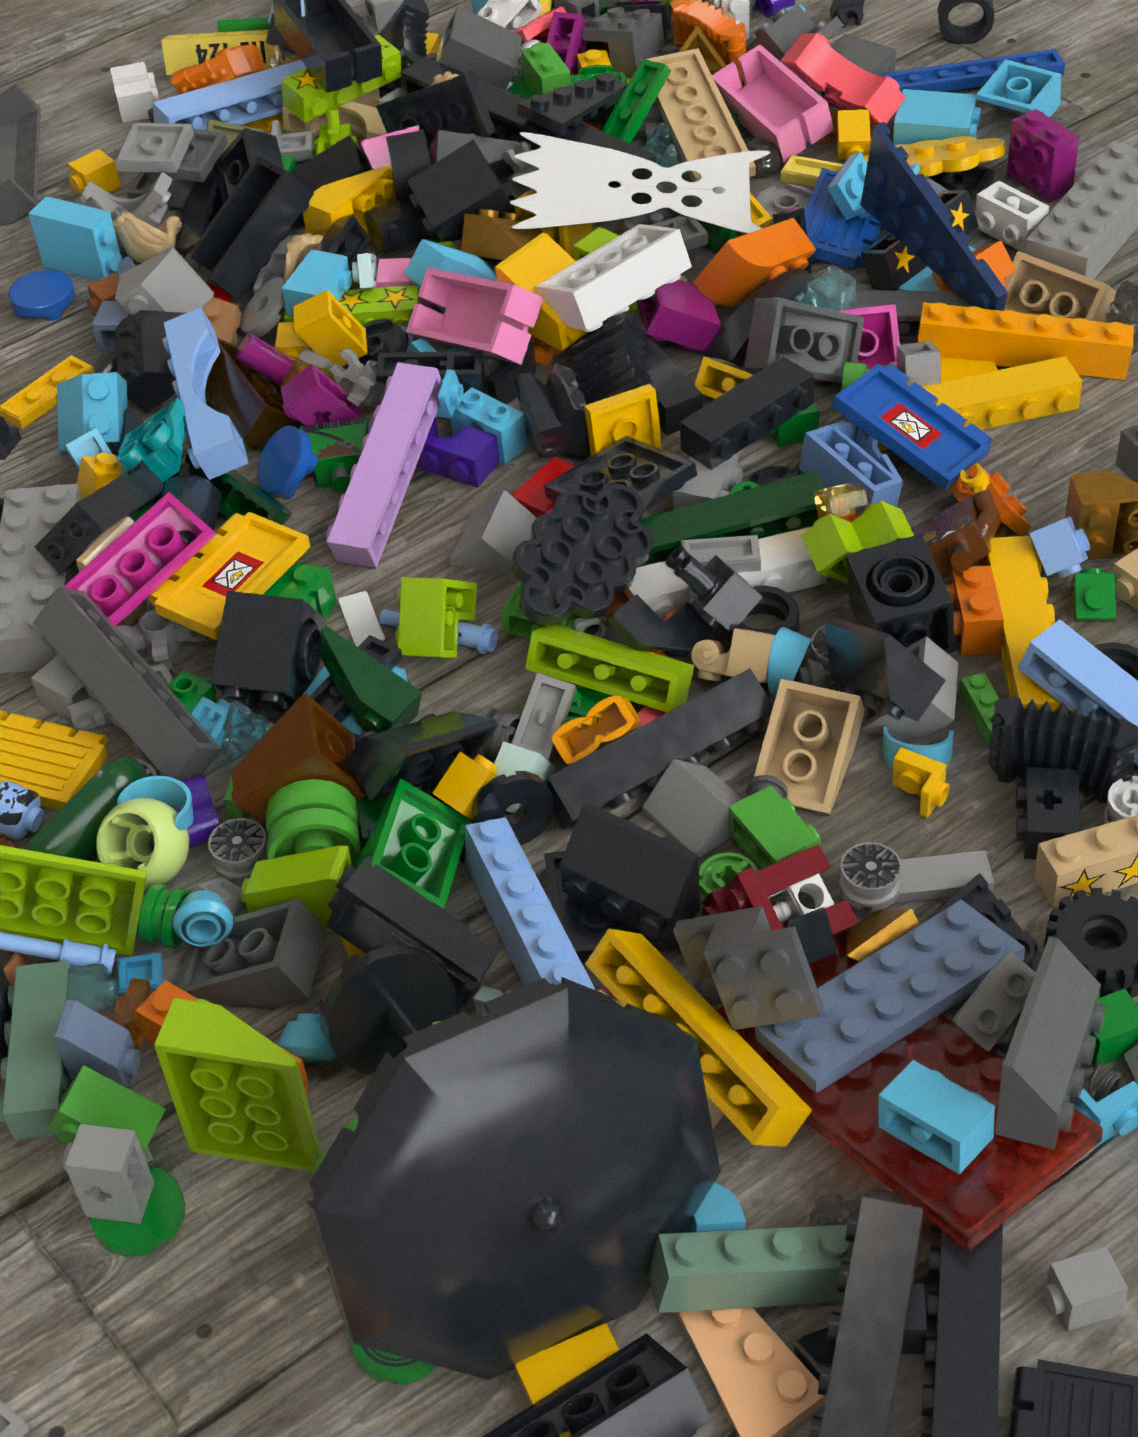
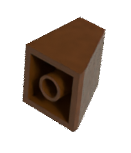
M307 694L301 696L232 770L233 791L231 795L233 802L240 811L247 812L258 820L267 831L265 809L269 799L280 788L296 781L310 779L332 781L347 788L356 801L366 796V793L345 763L355 748L356 736Z

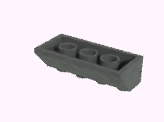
M1048 937L1003 1062L995 1133L996 1135L1053 1150L1059 1132H1069L1075 1103L1069 1101L1071 1096L1075 1098H1080L1086 1070L1080 1067L1081 1064H1091L1096 1044V1037L1091 1036L1092 1031L1101 1032L1106 1013V1005L1098 1004L1101 984L1058 938Z

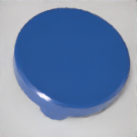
M40 270L28 273L17 279L9 289L12 308L15 316L19 318L44 317L47 321L58 320L63 316L62 310L68 307L75 297V289L71 277L57 270Z
M285 426L275 432L262 451L257 469L258 484L264 492L289 500L294 496L297 486L305 474H310L315 469L317 455L311 452V442L306 432L294 426Z

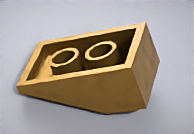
M479 209L478 215L465 214L461 251L479 257L505 260L544 232L540 228H511L517 223L522 222L521 214L502 212V218H498L499 211Z

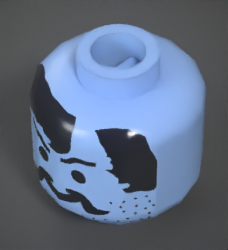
M10 781L0 783L1 835L14 840H20L29 831L36 832L39 829L45 812L43 809H40L41 800L36 791Z

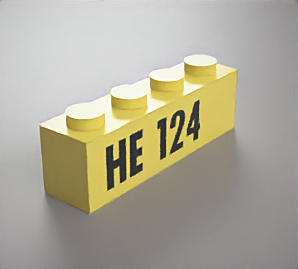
M268 30L168 35L161 40L166 75H173L174 72L188 66L191 67L195 64L204 63L207 59L216 57L215 53L223 49H231L242 45L253 44L260 49L264 69L284 65V55L282 49L266 43Z

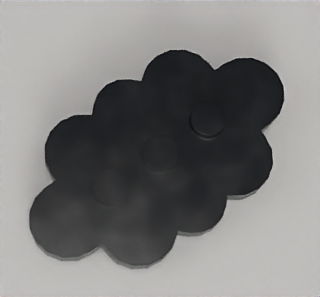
M621 484L605 486L596 496L582 490L566 491L557 497L552 513L539 516L534 521L530 532V540L523 541L516 547L511 561L515 577L524 584L519 598L520 608L530 621L540 625H553L562 621L570 612L582 618L593 619L603 616L611 607L614 593L626 591L631 587L636 574V567L648 560L653 547V537L649 529L640 523L644 512V501L638 492L631 487Z

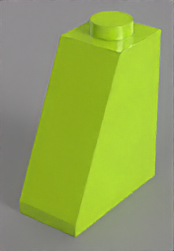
M339 845L257 861L250 878H245L241 888L242 903H246L248 913L299 899L327 931L334 932L326 927L333 911L327 906L338 890L336 885L346 869L352 865L349 847Z

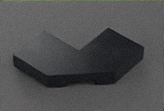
M638 594L608 620L635 650L649 652L652 649L670 651L671 655L685 657L692 652L697 642L705 640L715 630L699 616V612L689 602H686L664 622Z

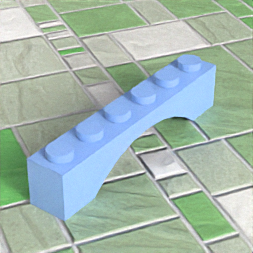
M199 307L164 322L167 337L163 338L162 341L168 355L171 357L167 360L172 375L176 379L172 381L173 388L178 398L184 403V422L187 423L184 425L185 437L192 446L187 451L193 466L196 469L202 468L210 480L248 464L243 439L229 416L213 410L205 402L207 378L213 363L221 352L216 332L202 307Z

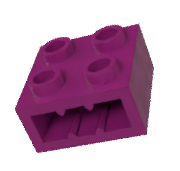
M1037 109L1012 119L1006 175L1048 203L1065 196L1074 185L1079 136Z
M681 280L663 284L655 289V293L651 297L636 301L647 334L658 341L668 340L677 343L683 349L689 351L696 349L706 353L714 337L721 329V323L713 301L706 297L696 285Z

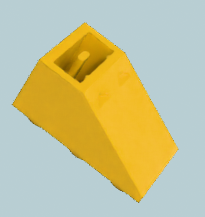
M386 165L329 183L314 191L308 208L303 212L306 233L325 236L335 220L353 214L369 236L364 212L397 201L392 166Z

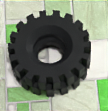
M1093 888L1090 896H1086L1084 890L1074 892L1073 901L1065 896L1059 901V908L1054 907L1052 909L1049 921H1047L1043 948L1046 946L1048 937L1058 938L1101 984L1099 998L1122 989H1126L1131 998L1138 996V899L1130 896L1125 901L1121 899V891L1112 889L1111 896L1103 895L1102 888ZM1092 936H1104L1115 941L1120 947L1102 950L1091 946L1085 939Z

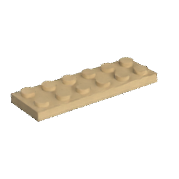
M699 48L646 59L666 64L671 70L655 102L683 162L748 151ZM754 161L749 163V177L755 176L756 173ZM688 171L692 182L702 177L696 171Z

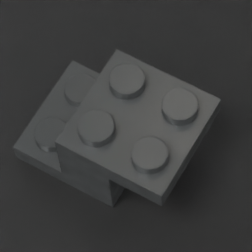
M798 4L789 11L784 7L772 17V25L769 21H766L754 32L757 37L756 39L751 36L746 40V52H749L758 45H762L781 61L801 33H820L829 40L844 25L836 16L828 24L822 20L815 26Z
M621 7L611 8L607 10V14L592 19V23L582 28L583 41L608 42L611 67H614V72L620 73L622 71L625 73L626 78L633 77L642 59L678 53L680 51L676 45L665 46L662 14L650 13L649 9L625 12L624 8Z
M193 129L194 135L177 173H165L173 179L167 190L171 193L166 203L168 207L184 208L185 201L193 187L198 182L205 181L228 144L225 133ZM139 172L127 191L128 198H137L146 193L161 172Z
M667 207L647 214L620 219L621 230L613 232L620 236L638 224L680 229L690 261L695 260V248L708 244V232L697 219L682 215Z
M763 906L677 921L673 931L696 991L711 1006L723 1004L732 1030L821 1016L824 1006L795 927L771 931Z

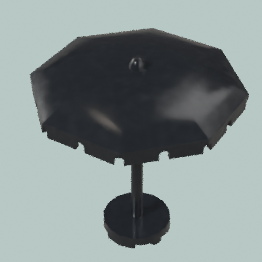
M400 941L382 943L383 948L371 950L360 958L355 954L345 960L341 965L342 973L331 985L325 1003L321 999L319 1004L320 1029L337 1057L357 1072L373 1074L353 1108L358 1115L356 1129L352 1131L342 1127L309 1183L313 1189L314 1197L313 1200L306 1202L321 1252L329 1265L326 1269L341 1318L354 1344L490 1380L515 1368V1364L549 1347L604 1323L613 1321L637 1309L651 1286L649 1273L658 1235L684 1233L718 1178L721 1170L697 1041L673 1021L628 1003L625 1007H622L611 996L564 977L561 978V983L556 985L542 978L485 1002L484 1006L487 1015L483 1018L472 1019L465 1012L455 1015V987L446 969L432 954L429 955L421 948L403 946Z

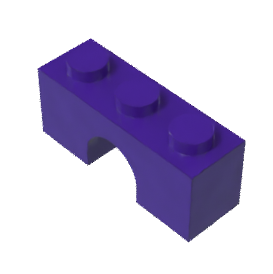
M435 417L416 468L478 488L500 463L497 435L465 426L456 436L439 438L437 418Z

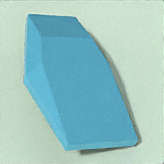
M426 239L421 240L404 272L419 288L421 287L427 267L497 281L496 273L478 256ZM437 305V307H438L443 313H445V310H446V309H445V308H442V307H440V306Z

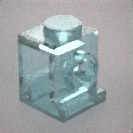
M833 264L828 267V273L807 283V294L802 297L801 303L835 311L854 309L856 302V279Z
M97 963L68 968L67 1000H76L120 1025L114 1008L119 1005L118 986L115 980H109L108 968L104 964Z

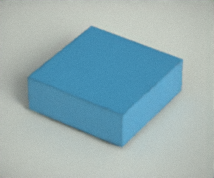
M161 952L118 958L117 994L120 1002L147 999L164 982V961Z

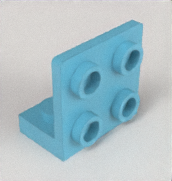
M861 151L849 156L827 188L845 220L857 216L865 218L870 215L860 205L868 163ZM918 163L909 165L917 175L920 170Z

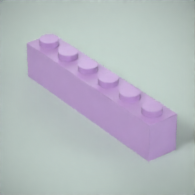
M397 363L393 375L388 377L385 387L386 393L382 403L375 409L373 426L370 433L363 439L362 453L358 463L352 467L350 484L346 494L340 497L338 514L334 524H331L327 530L326 543L337 562L377 568L440 405L438 394L442 385V379L437 368Z

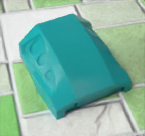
M178 397L139 427L126 434L119 448V455L116 458L122 466L121 475L133 469L141 461L151 469L162 483L179 472L185 435L184 403Z

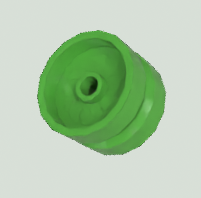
M310 779L296 781L282 787L269 799L265 809L268 833V859L342 845L349 847L352 866H355L361 854L358 811L355 797L347 788L332 781Z

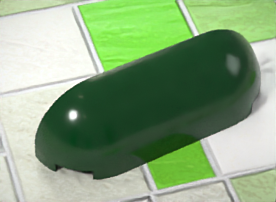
M187 452L185 462L189 464V474L198 475L209 480L202 468L196 469L193 466ZM231 470L209 480L221 493L219 512L227 518L232 517L235 513L245 516L248 512L283 525L292 515V512L286 506L236 470Z
M123 757L109 763L98 771L29 840L23 849L94 862L98 858L96 836L101 822L117 806L120 793L131 783L148 777L147 772L133 757Z

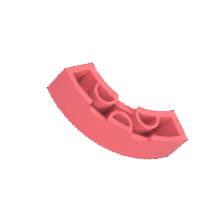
M801 33L780 62L808 86L811 85L816 90L826 93L824 100L839 110L844 111L846 108L848 110L869 109L870 124L875 126L882 122L887 124L906 99L899 91V84L889 76H879L853 64L830 47V42L822 34Z

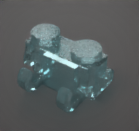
M660 123L642 149L656 154V164L662 167L670 168L683 163L673 139L669 137L670 131L668 126ZM688 171L682 173V179L686 177Z
M231 702L222 728L225 734L221 743V754L230 760L238 757L241 753L240 750L248 754L275 724L269 722L264 715L254 714L249 707L241 702Z

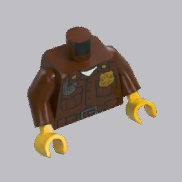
M975 463L978 473L973 479H970L964 470L960 472L962 481L972 492H975L973 497L971 495L911 528L914 536L922 534L942 578L950 576L952 568L957 571L968 570L974 562L987 556L991 552L990 539L993 538L1001 523V517L991 491L986 490L989 484V476L978 463Z

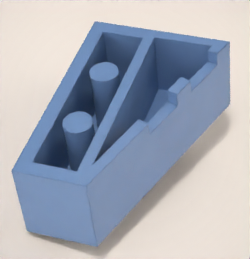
M850 419L805 433L799 469L805 474L817 471L825 492H835L839 498L843 499L846 504L850 505L860 515L863 514V511L868 506L878 503L880 500L895 507L898 506L903 480L887 454H881L877 447L878 440Z

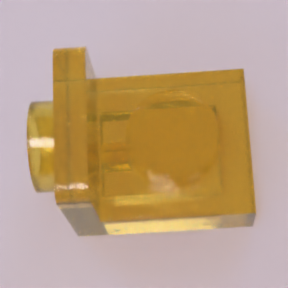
M851 483L814 492L818 519L832 514L852 522L858 518L856 507L868 504L866 490Z

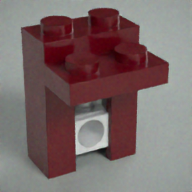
M819 844L757 872L751 867L737 873L727 885L712 891L702 902L704 906L702 909L703 916L763 906L771 931L783 929L782 924H784L785 920L789 921L822 907L825 908L828 914L833 938L847 933L859 923L848 900L846 899L834 904L824 885L820 873L829 870L831 867ZM798 893H808L815 902V909L804 907L799 901ZM781 896L783 902L777 901L776 905L772 906L770 900Z

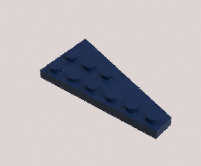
M882 122L874 126L860 205L972 306L1004 311L1008 291L984 259H976L968 246L971 240L964 231L958 233L949 221L952 218L950 211L923 174L916 175L906 161L909 155L902 146L896 148L887 136L891 130L886 123Z

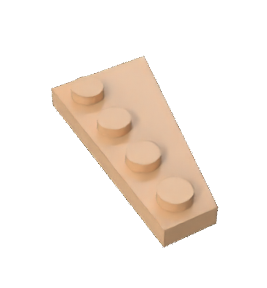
M753 1308L674 1312L687 1339H690L699 1357V1363L707 1379H710L720 1399V1405L729 1424L732 1423L738 1437H783L825 1405L826 1396L818 1395L819 1381Z

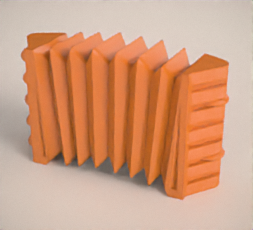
M702 0L671 1V20L673 21L674 32L673 43L681 49L698 25L725 64L729 65L732 62L736 64L742 84L744 79L738 58L747 53L745 24L741 22L736 25L735 18L729 20V13L722 15V8L715 10V5L709 6L708 1L702 3Z
M252 44L218 51L215 53L216 57L207 59L204 63L195 64L191 67L188 66L174 72L171 77L172 85L179 94L264 71L263 57L260 49Z

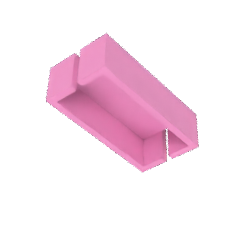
M762 45L756 46L738 58L745 83L743 88L736 64L733 62L712 75L729 112L738 114L737 121L783 163L788 161L791 155H797L806 149L805 144L807 142L812 145L834 131L827 101Z
M427 267L418 297L446 310L444 314H441L426 306L415 303L406 332L419 338L423 337L426 341L435 345L448 348L457 347L461 351H483V356L521 365L531 334L527 332L529 327L534 328L543 298L515 284Z

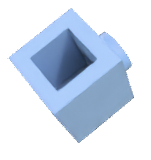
M1071 516L1029 533L1047 576L1057 572L1061 579L1082 570L1079 563L1088 559L1086 551L1091 548L1082 528L1076 530Z

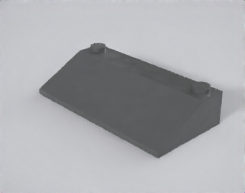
M17 83L0 94V225L13 223L22 216H29L28 213L37 206L41 108Z

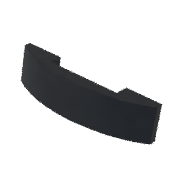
M802 268L790 270L772 279L746 299L728 318L714 337L704 357L722 359L740 366L746 360L755 298L779 297L807 304L825 287L823 282Z

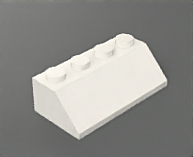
M638 224L537 284L535 288L537 293L567 327L591 332L600 328L603 325L602 321L626 312L629 309V305L633 302L654 295L655 289L661 285L677 281L681 277L680 274L691 268L692 265L680 229Z

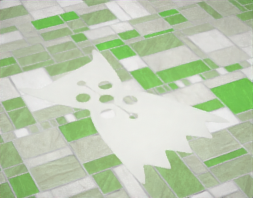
M520 133V135L538 144L541 148L514 155V158L539 168V170L512 178L513 181L537 191L535 194L510 201V204L536 214V216L512 226L511 228L532 229L612 221L647 214L666 207L682 215L747 234L763 229L751 222L749 163L768 155L770 151L759 150L731 153L683 162L670 168H665L641 157L609 148L540 134ZM638 168H645L652 172V177L641 180L635 178L632 172ZM686 171H696L701 174L702 178L697 182H687L682 179L681 175ZM612 181H617L621 186L612 188L608 184ZM661 182H671L677 186V190L672 193H662L656 186ZM722 187L725 189V192L717 194L713 192V188ZM635 193H646L651 196L652 200L648 204H637L632 201L631 197ZM693 195L699 197L702 203L697 207H687L681 200L685 196Z

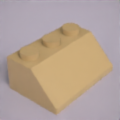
M1017 251L1012 262L1016 271L1005 277L1006 284L1003 285L1008 291L1004 311L1012 310L1017 313L1035 315L1048 314L1053 317L1071 319L1084 318L1089 321L1107 322L1119 296V293L1105 283Z

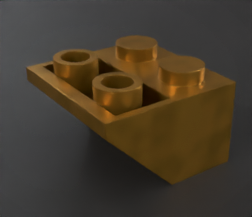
M1111 471L1070 475L1065 518L1071 516L1076 530L1081 528L1084 530L1091 548L1086 551L1088 556L1086 560L1126 556L1138 548V483Z

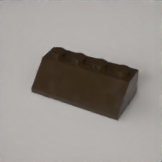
M217 338L221 352L212 365L205 391L211 397L209 399L211 404L220 409L223 414L229 416L243 439L244 445L252 449L255 446L264 449L269 439L279 429L285 426H294L300 429V426H305L299 420L293 421L285 413L282 406L284 404L281 392L282 387L236 360L235 355L239 348L238 346Z

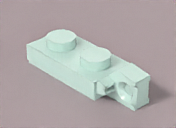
M371 253L357 254L358 262H352L354 282L360 283L361 289L376 288L378 270L376 255Z

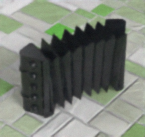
M404 0L379 32L381 37L401 52V71L427 56V49L425 48L427 44L424 42L427 39L425 35L428 31L425 29L429 25L426 21L430 17V11L423 0ZM401 77L379 87L380 97H384L396 88L402 89Z
M636 312L622 313L571 346V350L578 354L572 358L573 361L578 363L572 370L578 374L575 378L579 384V391L583 393L586 405L647 384H653L652 377L646 373L649 369L643 365L647 362V359L643 357L646 352L641 349L646 345L642 338L645 337L647 332L640 316ZM656 391V398L658 404L659 392Z
M1020 697L996 700L994 714L991 717L992 732L991 740L988 743V762L998 776L999 782L1009 783L1020 774L1025 784L1027 767L1078 769L1079 787L1082 785L1085 796L1094 788L1098 801L1107 804L1108 791L1112 784L1119 779H1122L1123 782L1129 781L1134 774L1133 763L1135 752L1138 749V727L1128 720L1121 718L1112 726L1109 715L1098 722L1094 709L1084 717L1079 706L1069 715L1064 703L1053 712L1048 701L1038 710L1033 698L1025 709Z

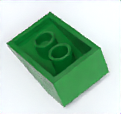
M400 778L396 782L354 867L358 868L368 855L373 858L372 866L375 864L379 865L444 910L465 842V825H469L471 820Z

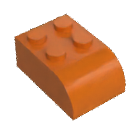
M791 218L727 241L693 282L713 302L728 307L738 306L763 285L781 274L796 268L804 270L809 264L807 259L816 251V248L796 220Z

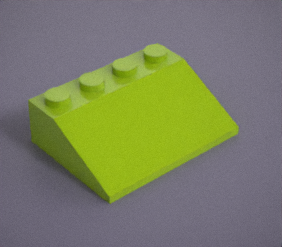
M0 845V932L63 944L64 939L103 947L104 943H108V948L116 949L117 954L132 956L144 899L147 871Z
M173 998L154 1047L190 1152L315 1172L314 1165L320 1159L322 1153L297 1059L218 1004H212L203 999L185 1000Z

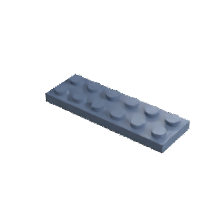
M961 899L817 988L824 1006L820 1017L756 1026V1041L817 1094L974 993L1006 952L1014 953L1023 961L1025 947Z

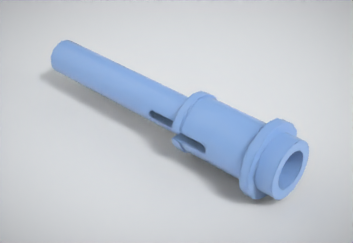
M383 609L380 614V623L398 627L400 612ZM459 622L458 645L475 648L480 654L494 651L498 641V631L492 629L490 624L485 623L482 626Z
M0 932V950L59 961L69 960L72 968L96 972L99 978H101L102 974L111 975L116 949L108 948V943H104L103 947L64 939L63 944Z

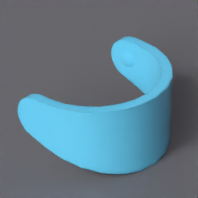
M781 627L775 636L768 664L769 693L775 698L781 679L794 680L811 641V638L785 627Z
M883 726V758L886 764L893 770L894 757L902 747L948 766L952 756L954 730H949L948 737L940 743L912 745L894 739L888 733V726Z
M150 776L139 779L128 785L120 793L117 800V805L124 801L135 798H152L181 809L174 823L179 831L187 829L194 821L191 792L183 782L172 777Z

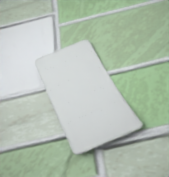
M366 591L339 598L344 618L357 647L369 635L382 641L385 640Z

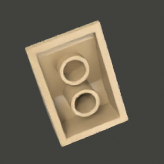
M781 679L754 777L759 775L775 776L787 786V798L794 807L830 815L854 752L863 720L865 707L861 696Z

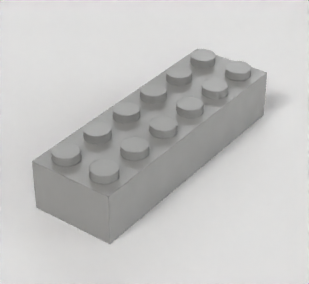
M1112 141L1028 236L1025 244V254L1095 279L1138 227V149L1130 147L1126 143Z
M57 484L45 487L6 490L0 523V674L38 671L59 654L56 650L45 644L42 640V633L33 622L59 587H64L79 573V568L76 564L60 575L34 546L78 501L83 500L78 484Z

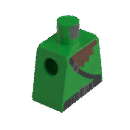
M359 417L300 426V430L306 432L310 438L311 452L317 455V464L312 471L317 486L322 488L332 486L334 491L345 493L350 484L352 467L358 463L361 456L363 439L369 434L367 418Z

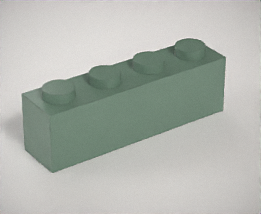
M69 960L16 966L15 984L8 987V1003L12 1011V1017L4 1025L5 1041L9 1049L8 1057H3L1 1060V1076L5 1084L4 1095H0V1122H6L13 1140L57 1135V1133L47 1129L67 1092L71 1080L55 1042L54 1035L66 1001H78V984Z
M847 1225L659 1234L649 1273L657 1313L843 1302L845 1293L836 1291L841 1260L851 1262L854 1245L852 1242L845 1241Z

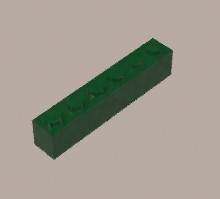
M817 471L642 518L640 523L649 529L653 537V547L648 560L637 567L666 561L673 550L681 546V540L757 535L758 539L813 527L816 520L830 514L828 498Z

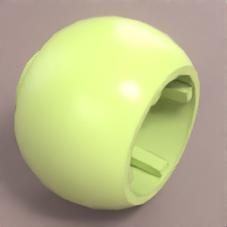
M152 798L127 800L115 806L101 822L96 836L97 856L100 863L147 871L145 889H149L152 884L163 885L172 880L183 867L189 852L188 830L179 831L174 823L178 813L165 802ZM152 836H154L155 842L154 851L152 850L150 843Z

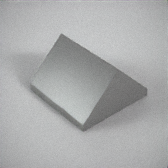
M501 491L472 512L450 558V565L514 575L511 564L513 553L519 544L530 540L531 524L537 518L507 491Z
M673 759L642 806L643 813L675 843L697 854L699 859L731 838L729 834V806L742 800V798L708 767Z

